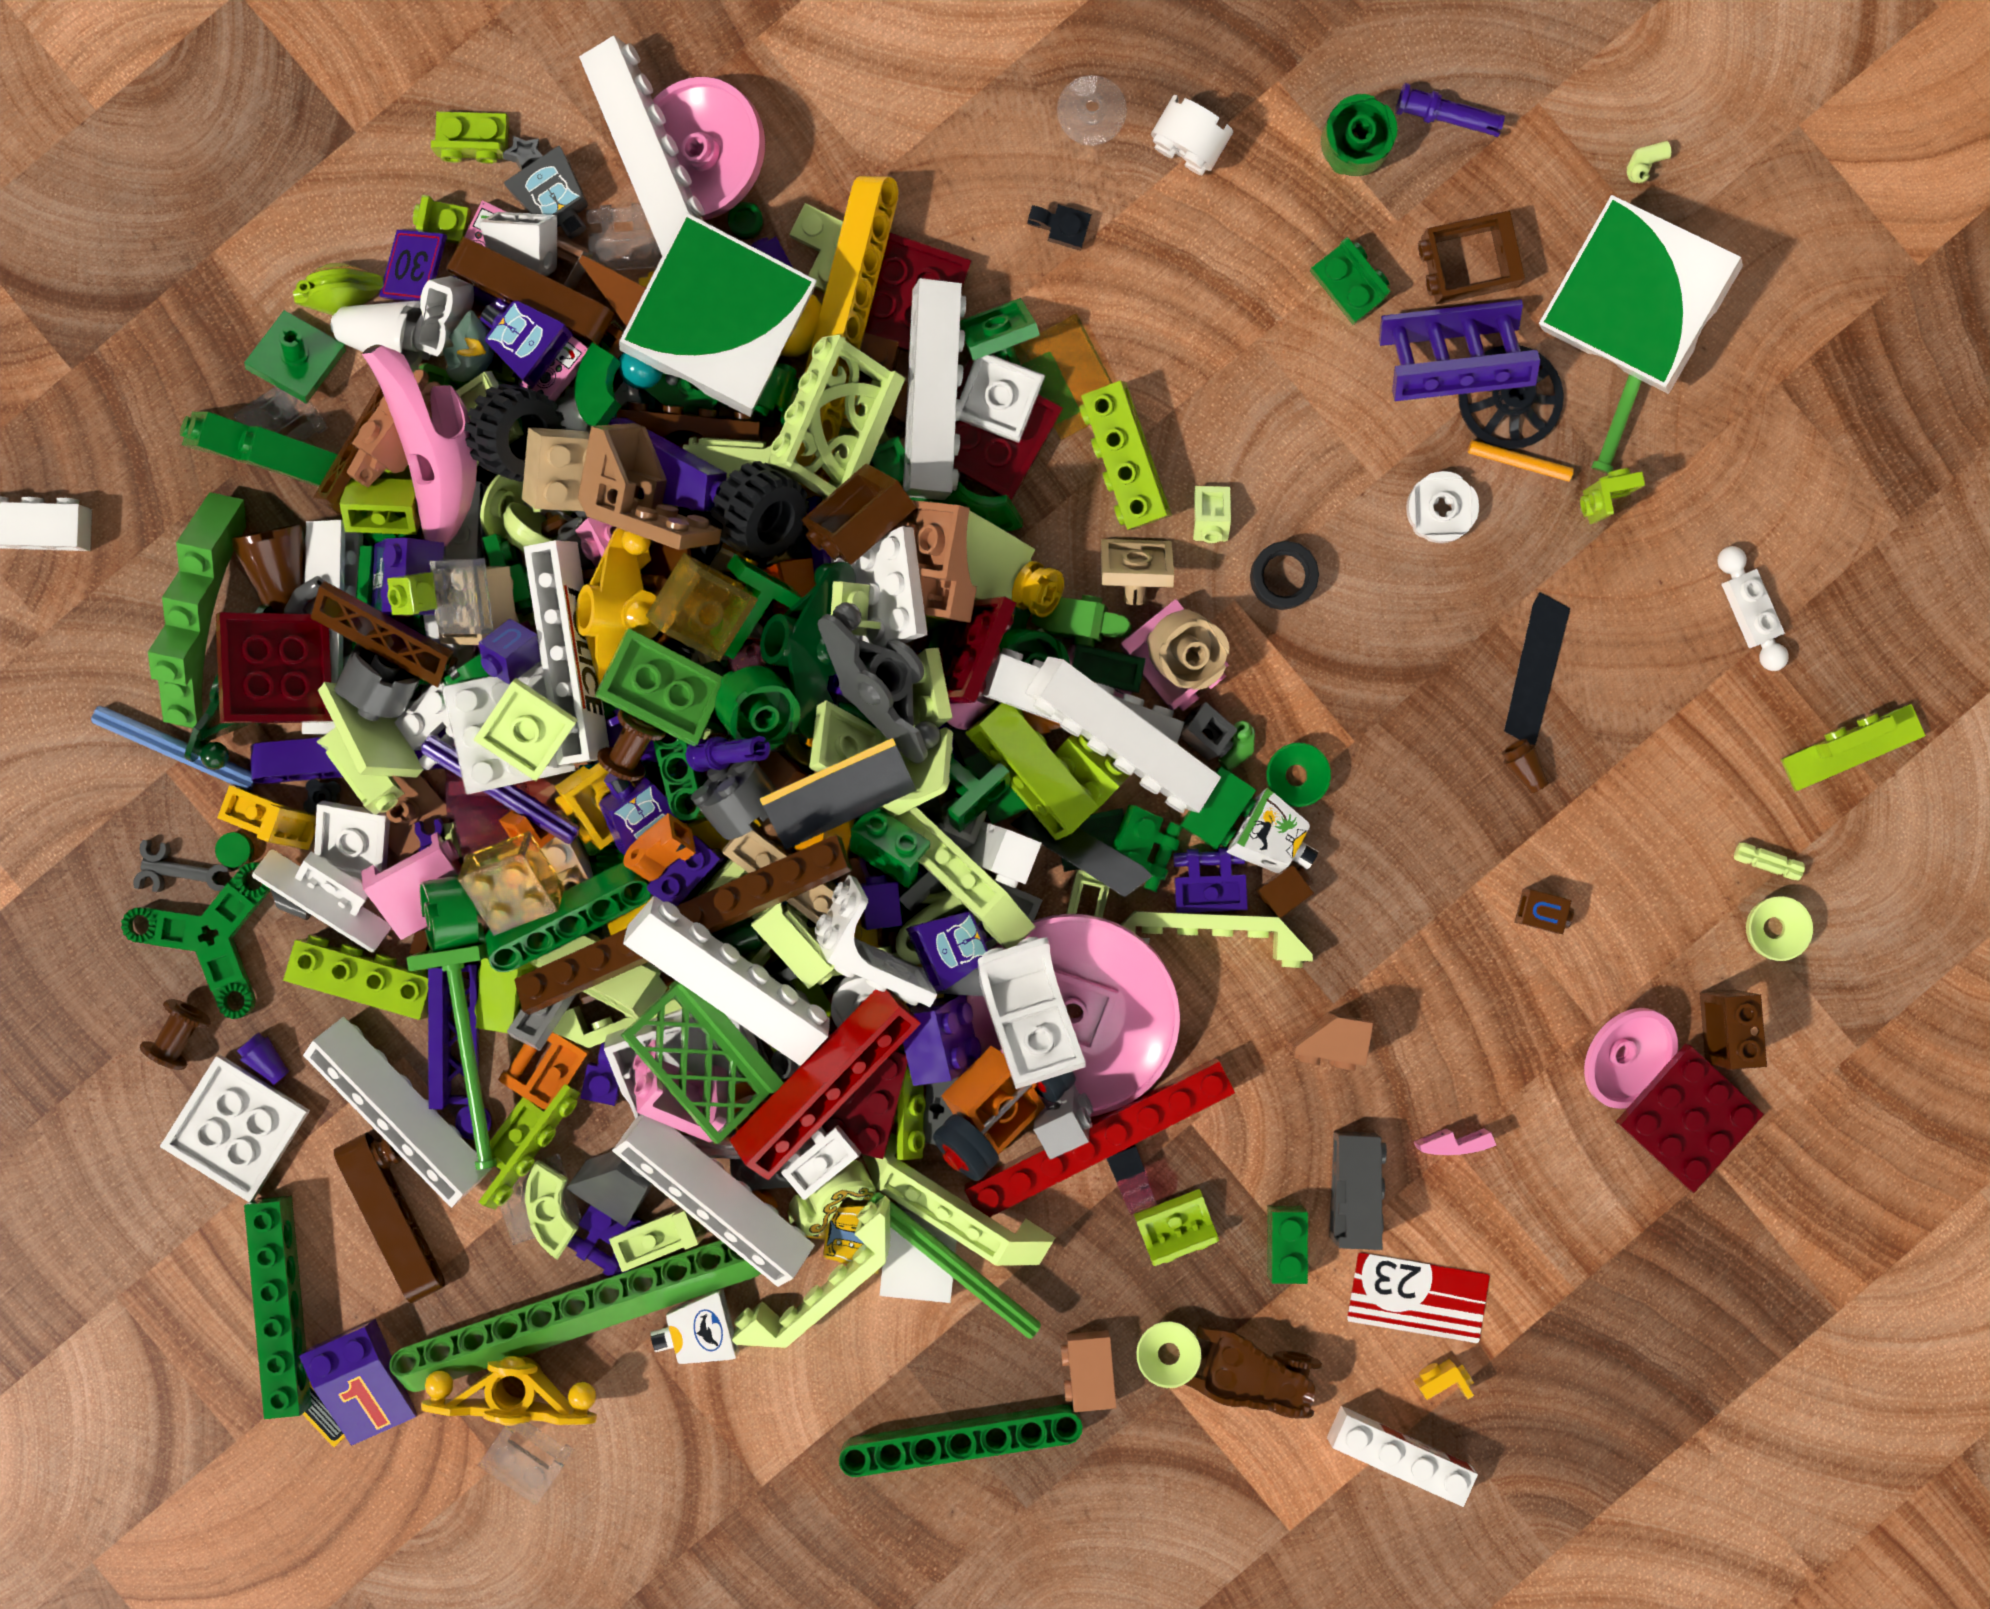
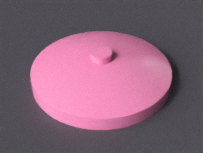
M694 77L672 84L660 92L653 99V102L658 105L665 116L666 123L663 126L666 133L673 138L678 147L679 153L676 157L679 164L687 170L691 178L692 184L689 187L692 195L697 197L704 208L705 215L702 216L703 220L715 218L735 207L748 194L758 178L765 154V135L762 121L750 100L735 87L722 80L709 77Z

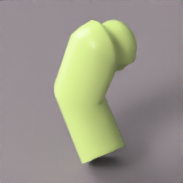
M1664 141L1636 149L1627 166L1628 179L1634 183L1646 182L1650 177L1648 173L1654 162L1671 158L1669 142Z

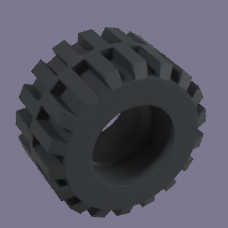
M499 384L498 389L491 387L485 390L486 397L479 395L475 400L476 408L469 409L467 415L471 416L470 423H465L464 431L469 432L470 437L465 440L467 446L473 448L470 452L471 457L479 461L478 465L508 479L523 482L528 427L566 430V427L561 425V422L565 419L562 412L556 411L558 405L553 400L548 399V396L514 384L512 386ZM521 417L524 436L510 448V429L514 422Z
M754 461L752 465L746 463L741 466L739 471L734 470L730 473V478L727 481H723L720 485L721 490L719 494H715L713 499L715 506L711 508L710 516L714 518L711 526L722 529L720 540L749 560L751 559L758 563H761L762 560L769 562L775 556L779 558L785 554V550L787 548L791 549L795 544V539L801 536L804 524L802 519L807 515L806 511L809 509V501L806 500L808 495L799 482L777 468L768 465V463H762L761 461Z

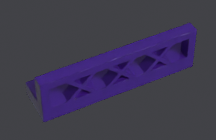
M464 963L465 968H461V971L470 972V987L465 991V995L467 996L470 993V1003L467 1001V1007L470 1013V1026L479 1074V1029L475 1028V1005L479 992V963ZM442 966L428 968L429 1109H444L448 1104L469 1105L467 1095H451V1080L458 1073L464 1077L462 1065L451 1055V1045L458 1037L456 1025L451 1020V1010L453 1007L447 971H443ZM451 1030L456 1034V1036L453 1037L452 1039H451ZM451 1065L456 1069L452 1074Z

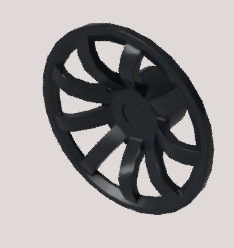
M1504 345L1485 351L1486 356L1506 353ZM1519 345L1521 352L1533 350ZM1538 352L1540 365L1543 369L1538 372L1536 384L1549 375L1553 383L1555 396L1536 393V386L1488 391L1492 392V397L1468 404L1467 393L1458 394L1461 416L1468 429L1478 439L1486 444L1508 450L1522 449L1537 443L1554 428L1563 408V387L1556 369L1541 353ZM1533 403L1554 405L1552 414L1546 424L1533 411L1531 406ZM1495 406L1498 410L1482 430L1473 419L1471 413ZM1505 414L1509 416L1510 440H1502L1491 436ZM1524 414L1538 432L1520 440L1519 419L1520 415Z

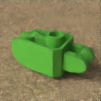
M1082 595L1081 600L1061 597L1052 613L1042 618L1033 614L1031 621L1034 625L1051 635L1074 639V645L1079 644L1094 647L1095 643H1103L1104 636L1125 639L1133 631V626L1129 619H1126V616L1123 617L1122 615L1118 616V614L1109 613L1107 606L1102 604V598Z

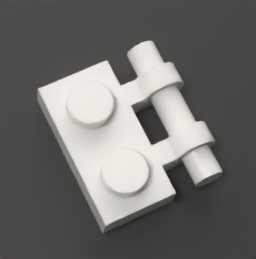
M445 681L439 688L431 685L394 722L413 750H421L423 742L430 735L439 738L438 734L445 727L446 734L441 740L452 747L455 745L442 691V686L447 685ZM426 755L419 759L420 765L426 770L438 764Z
M839 1125L828 1133L821 1126L811 1136L815 1144L804 1153L798 1150L789 1159L791 1163L781 1172L803 1200L808 1198L861 1154Z

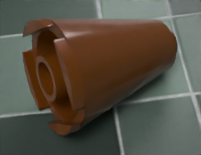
M301 524L232 538V547L261 603L270 605L272 613L284 614V608L293 591L305 583L304 531Z

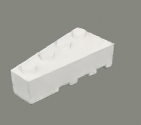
M983 821L975 844L962 849V851L978 866L997 873L995 881L1016 888L1018 882L1026 884L1042 843Z

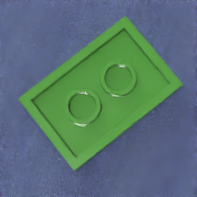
M628 628L624 632L596 691L595 697L692 746H696L715 708V699L721 686L722 676Z

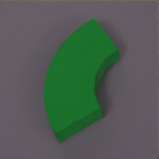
M593 342L580 363L575 381L576 405L581 417L590 427L608 425L621 407L620 403L615 399L613 392L614 375L621 362Z
M958 482L957 489L955 491L952 490V493L945 500L929 499L928 501L968 507L971 512L1005 532L1023 527V519L1008 495L998 497L979 496L967 490Z

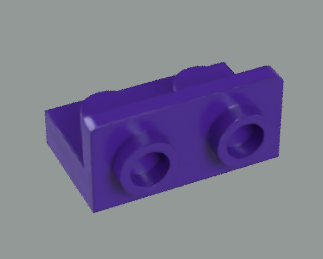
M693 836L696 853L686 861L678 858L670 864L659 878L647 885V890L663 902L667 901L678 906L693 899L725 863L728 857L719 848L711 849L698 836Z

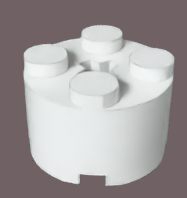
M1173 95L1154 127L1151 136L1154 138L1153 142L1156 143L1154 148L1158 152L1169 158H1173L1174 154H1177L1186 161L1185 167L1202 176L1205 170H1212L1232 136L1233 130L1228 124L1224 130L1216 125L1219 117L1206 108L1184 98L1182 104H1179L1178 96Z

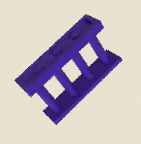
M1522 300L1382 315L1379 344L1380 346L1395 344L1400 362L1399 366L1394 367L1392 387L1394 401L1536 386L1540 365L1538 351L1521 352L1515 331L1519 330L1523 308ZM1500 333L1506 353L1486 356L1480 335ZM1465 336L1471 357L1450 360L1445 339ZM1430 340L1435 361L1415 364L1410 343Z

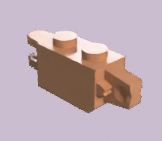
M418 369L413 374L432 422L431 390L433 386L441 385L437 381L427 384L429 382V375L423 369ZM383 397L376 411L368 422L360 428L357 437L352 442L359 450L346 472L350 477L367 488L385 469L398 473L403 472L408 466L395 423L385 397Z

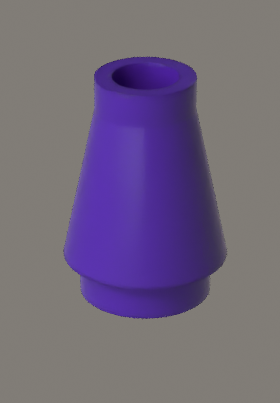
M260 1032L255 1034L237 1050L242 1056L240 1060L269 1080L272 1085L289 1072L269 1037L264 1038Z

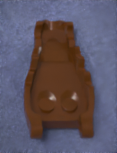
M1198 1325L1195 1336L1210 1341L1212 1344L1202 1376L1195 1374L1184 1385L1194 1388L1211 1400L1225 1406L1276 1410L1295 1418L1303 1417L1309 1412L1314 1402L1316 1390L1311 1379L1288 1369L1241 1335L1232 1331Z

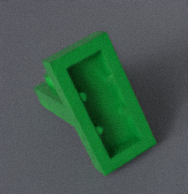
M735 554L727 567L739 580L745 582L746 586L737 592L733 600V606L726 617L717 623L711 641L719 651L732 659L735 658L772 599L792 608L802 598L792 586Z
M951 753L950 782L948 786L961 798L948 808L950 825L959 833L962 832L1010 788V771L999 762L983 778L979 779L977 773L966 764L962 766L954 759V754Z

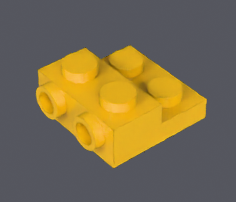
M597 763L590 769H587L585 766L581 767L557 784L555 789L560 796L555 798V801L567 817L573 814L578 823L576 825L579 826L578 836L585 844L591 841L601 850L614 841L599 807L600 800L611 793L604 782V778L609 772L600 763Z

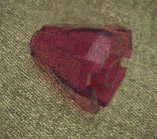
M460 794L448 797L450 813L454 816L455 820L453 825L467 872L480 869L515 848L514 843L499 821L512 809L491 796Z

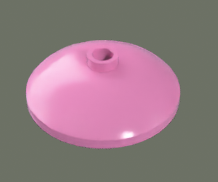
M1649 1008L1630 1009L1608 1021L1595 1035L1586 1055L1584 1075L1590 1093L1608 1107L1628 1108L1678 1052L1677 1034L1672 1023L1659 1012Z

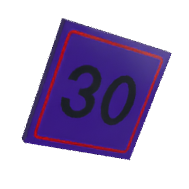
M397 229L383 279V288L380 291L379 297L401 301H420L425 284L428 280L436 279L447 235Z

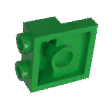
M496 533L483 537L490 565L509 566L510 576L513 580L515 612H522L523 616L534 613L527 567L522 563L518 548L515 545L512 546L509 540L507 541Z

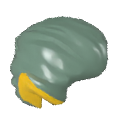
M468 311L449 335L454 346L443 349L448 365L446 372L453 381H470L487 370L493 362L495 351L485 342V338L491 328L481 322L474 311Z

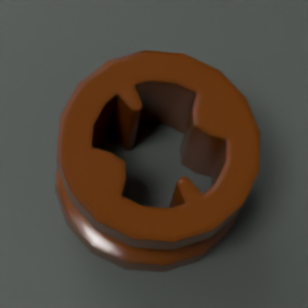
M383 1137L380 1142L374 1140L370 1143L372 1154L383 1170L390 1168L391 1162L395 1164L402 1162V1157Z

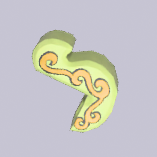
M854 1160L805 1200L800 1195H794L788 1208L796 1226L806 1236H813L824 1231L846 1197H850L853 1200H870L877 1190L864 1165Z

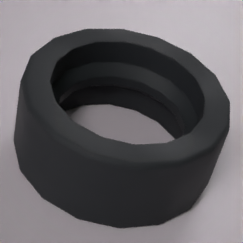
M1290 541L1273 543L1263 549L1253 562L1250 572L1251 587L1257 598L1268 607L1279 610L1296 608L1307 601L1317 588L1319 579L1317 561L1312 553L1301 544ZM1276 556H1292L1304 568V584L1293 595H1276L1265 584L1263 576L1265 567Z

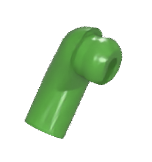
M1244 720L1238 721L1234 725L1238 730L1232 737V749L1222 758L1218 759L1220 765L1229 772L1248 759L1254 752L1255 731L1253 726Z

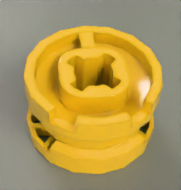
M1036 561L1027 563L1015 579L1012 589V601L1016 602V607L1020 609L1029 608L1030 613L1041 618L1048 616L1054 611L1062 597L1064 589L1063 574L1051 567L1044 568L1041 563Z

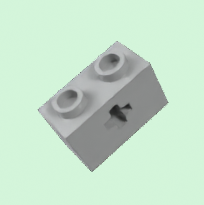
M1075 1084L1065 1091L1064 1095L1056 1102H1050L1045 1098L1041 1099L1045 1108L1035 1117L1034 1131L1050 1160L1089 1142V1132L1092 1127L1090 1115L1093 1113V1108L1085 1093L1080 1095Z

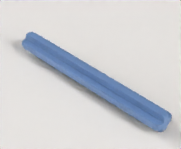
M98 706L94 710L91 717L93 724L243 790L251 791L256 784L251 781V771L228 761L221 769H208L203 765L200 756L194 762L185 759L184 754L188 743L106 707Z

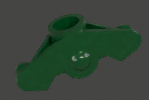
M836 561L820 565L814 574L816 585L784 615L776 614L772 616L765 625L761 636L760 650L764 662L773 665L776 674L799 702L800 720L793 733L805 738H813L817 705L826 700L834 704L827 686L829 676L836 674V671L819 631L818 620L825 614L831 615L833 581L856 583L854 569L846 562Z
M263 603L257 608L255 613H272V607ZM217 673L209 694L211 702L204 715L194 726L184 754L185 759L190 762H194L200 756L203 765L212 770L224 767L228 763L230 755L228 749L222 743H209V741L252 724L220 723Z

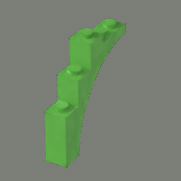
M209 492L176 542L179 571L162 596L165 625L148 650L151 679L158 680L163 722L194 728L203 716L202 683L207 639L218 592L234 552L232 538L242 536L246 529L244 499Z

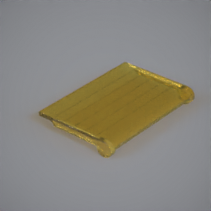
M1073 314L1064 321L1040 332V336L1014 346L1023 367L1045 375L1039 395L1063 408V412L1054 426L1060 440L1091 426V424H1085L1079 406L1084 404L1081 395L1112 384L1077 314Z

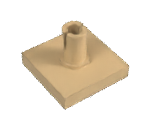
M1101 539L1102 585L1125 586L1123 601L1129 605H1133L1134 590H1136V605H1142L1146 601V587L1173 588L1172 542Z

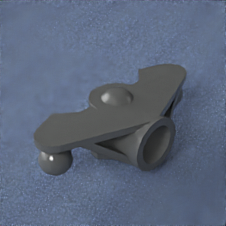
M843 602L835 607L832 615L825 614L818 620L819 631L839 679V688L843 696L851 704H854L888 740L894 739L898 750L914 763L920 764L927 758V750L937 746L940 741L939 728L933 722L922 721L914 727L912 683L916 684L923 678V664L910 647L898 640L890 639L887 642L886 648L859 640L851 631L858 628L861 623V612L855 604Z

